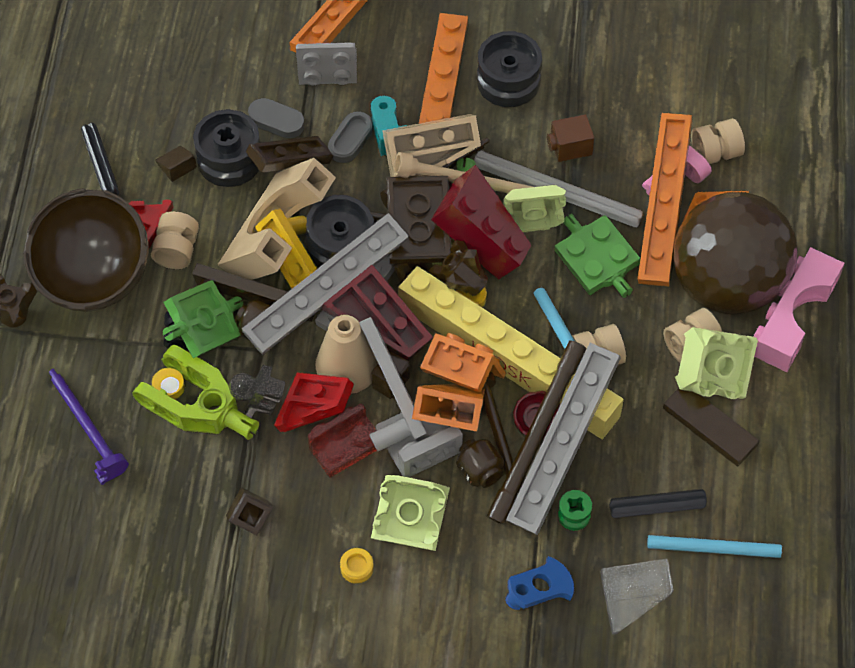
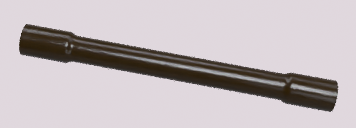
M569 340L557 365V371L510 471L486 515L489 519L503 525L505 524L516 500V494L571 377L576 373L587 349L584 345Z

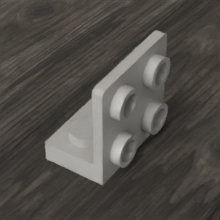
M355 43L296 45L299 85H345L357 83Z
M400 413L378 423L376 431L404 418L403 414ZM422 421L429 437L418 442L412 435L387 447V450L402 476L409 478L459 454V448L462 446V433L460 429Z

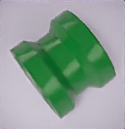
M571 490L562 495L559 502L558 519L564 528L578 531L588 525L592 512L590 497L580 490Z

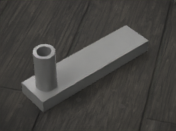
M369 317L359 322L404 418L370 434L375 448L379 452L412 435L418 442L429 437L423 422L412 419L413 401L374 320Z

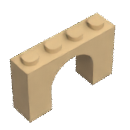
M315 158L277 172L221 258L218 266L227 273L249 280L278 272L292 247L270 228L257 232L255 226L272 210L281 208L286 218H290L303 207L322 201L336 177Z

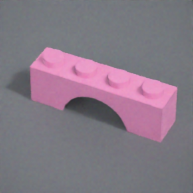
M811 247L805 258L802 256L798 257L793 279L789 280L781 290L779 296L782 298L779 303L773 302L765 317V319L769 320L766 326L760 325L753 336L758 340L754 357L788 372L801 348L805 332L794 319L793 311L798 306L807 302H827L840 278L844 262Z

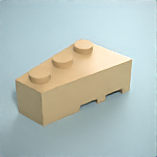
M472 114L382 130L391 177H398L393 174L394 161L398 152L412 154L413 158H417L418 162L442 167L481 146L476 115Z

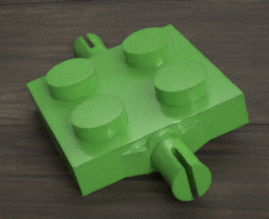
M570 214L569 218L566 216L563 224L566 225L572 234L555 245V252L589 295L603 287L614 285L622 298L627 297V294L629 296L633 289L625 281L624 276L627 272L640 265V257L606 215L585 226H581L573 214Z
M213 280L177 294L163 302L174 322V325L163 329V336L173 332L165 337L168 341L181 336L192 357L196 358L241 336L232 312L239 310L243 306V301L234 305L242 300L238 296L226 301L219 293Z

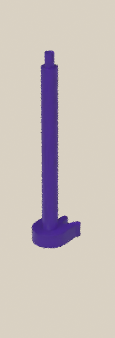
M51 369L49 371L52 376L51 381L103 458V460L95 463L97 469L94 470L97 479L103 485L125 472L129 463L123 454H113L61 374H57L54 369Z

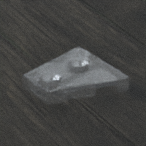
M667 559L601 568L600 570L612 635L618 634L674 592Z

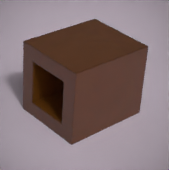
M586 114L552 121L551 133L547 134V143L549 150L555 151L558 162L591 156L593 154L594 135Z

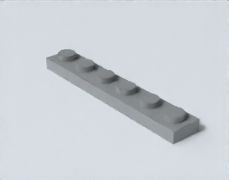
M389 213L244 326L242 332L262 355L318 312L324 302L370 265H377L406 242L409 236Z
M589 343L506 519L508 522L538 535L621 359L620 355Z

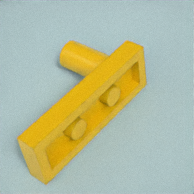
M280 208L272 210L255 228L257 232L270 228L292 247L280 270L291 289H293L317 270L297 236L306 233L307 218L303 215L286 218Z

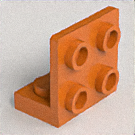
M435 333L420 366L423 372L481 393L490 371L495 376L503 379L506 374L500 365L501 361L493 355L494 351L481 344H476L475 347L464 344V339L451 333H447L446 337Z

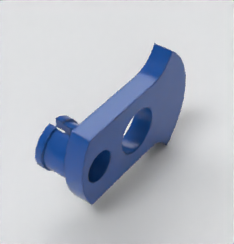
M548 556L545 565L511 576L508 579L509 592L506 595V603L512 609L520 610V607L525 609L558 597L570 601L574 592L573 579L562 563ZM536 578L543 579L547 582L549 590L539 591L533 586L532 580Z

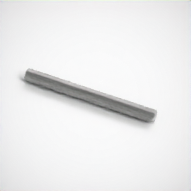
M479 151L475 156L476 166L481 170L533 187L557 185L566 190V202L603 216L606 215L611 219L632 227H638L642 220L643 212L636 208L484 151Z

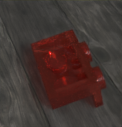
M361 403L355 407L344 409L343 413H340L337 418L328 423L318 424L308 434L309 450L329 478L377 451L370 437V434L377 430L367 418L364 405Z

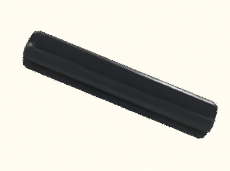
M94 123L83 125L81 127L82 135L100 188L103 191L106 190L118 196V186L98 128Z
M695 489L612 498L609 503V509L613 518L702 509L706 507L707 497L705 490Z

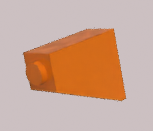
M457 384L418 386L412 419L477 431L484 390L482 389L481 393Z

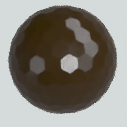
M85 188L55 197L36 214L27 231L28 236L23 254L25 267L32 283L52 303L73 311L88 312L101 310L118 303L129 295L139 283L147 266L149 255L148 238L140 215L124 199L106 190H85Z
M727 192L715 195L698 204L689 212L679 227L673 248L675 272L683 289L694 301L712 311L724 314L751 312L773 301L781 294V290L793 276L798 256L795 232L787 216L772 202L747 192Z

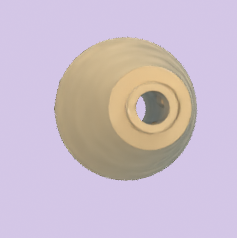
M340 315L335 317L328 326L316 358L317 375L349 378L354 383L351 394L358 393L368 388L372 383L371 372L378 365V361L358 320L349 315Z

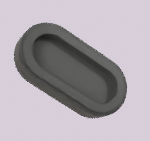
M261 98L253 101L248 108L249 116L258 128L284 138H295L304 130L305 125L302 113L286 105Z
M353 112L348 114L328 143V149L332 153L334 161L348 163L356 158L373 132L372 119L368 114Z

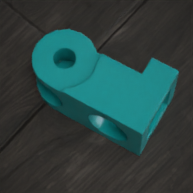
M379 96L371 103V119L380 155L384 156L387 154L382 130L403 126H398L395 100L388 96Z

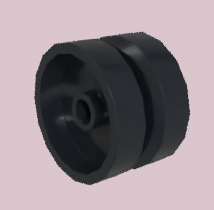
M515 31L499 32L488 37L481 44L478 51L477 85L482 96L498 106L518 107L528 103L537 95L541 83L542 52L536 41L526 34Z
M231 109L219 110L205 116L196 125L193 139L198 168L206 180L217 186L234 187L252 180L259 172L258 167L246 153L249 144L260 143L258 126L250 116L241 111Z
M348 195L328 196L312 206L307 215L305 249L317 268L374 225V219L369 208L360 200Z

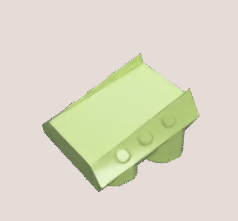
M557 185L513 189L504 197L503 205L522 232L548 230L564 222L563 207L566 205V190Z
M692 327L685 332L686 339L679 373L675 376L679 388L708 397L719 395L729 399L746 398L758 342L757 338Z
M386 475L379 492L380 501L377 514L374 517L371 538L436 551L450 487L403 476Z

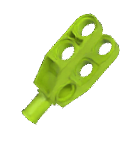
M171 345L161 360L167 368L178 370L185 380L203 389L196 403L193 405L186 404L185 406L169 397L167 391L162 388L159 391L144 382H141L132 392L133 397L143 407L183 431L220 434L224 428L229 427L250 440L253 437L250 431L255 434L259 427L257 420L238 411L235 396L219 369L198 357L193 358L188 351L176 345ZM212 406H220L215 410H209Z

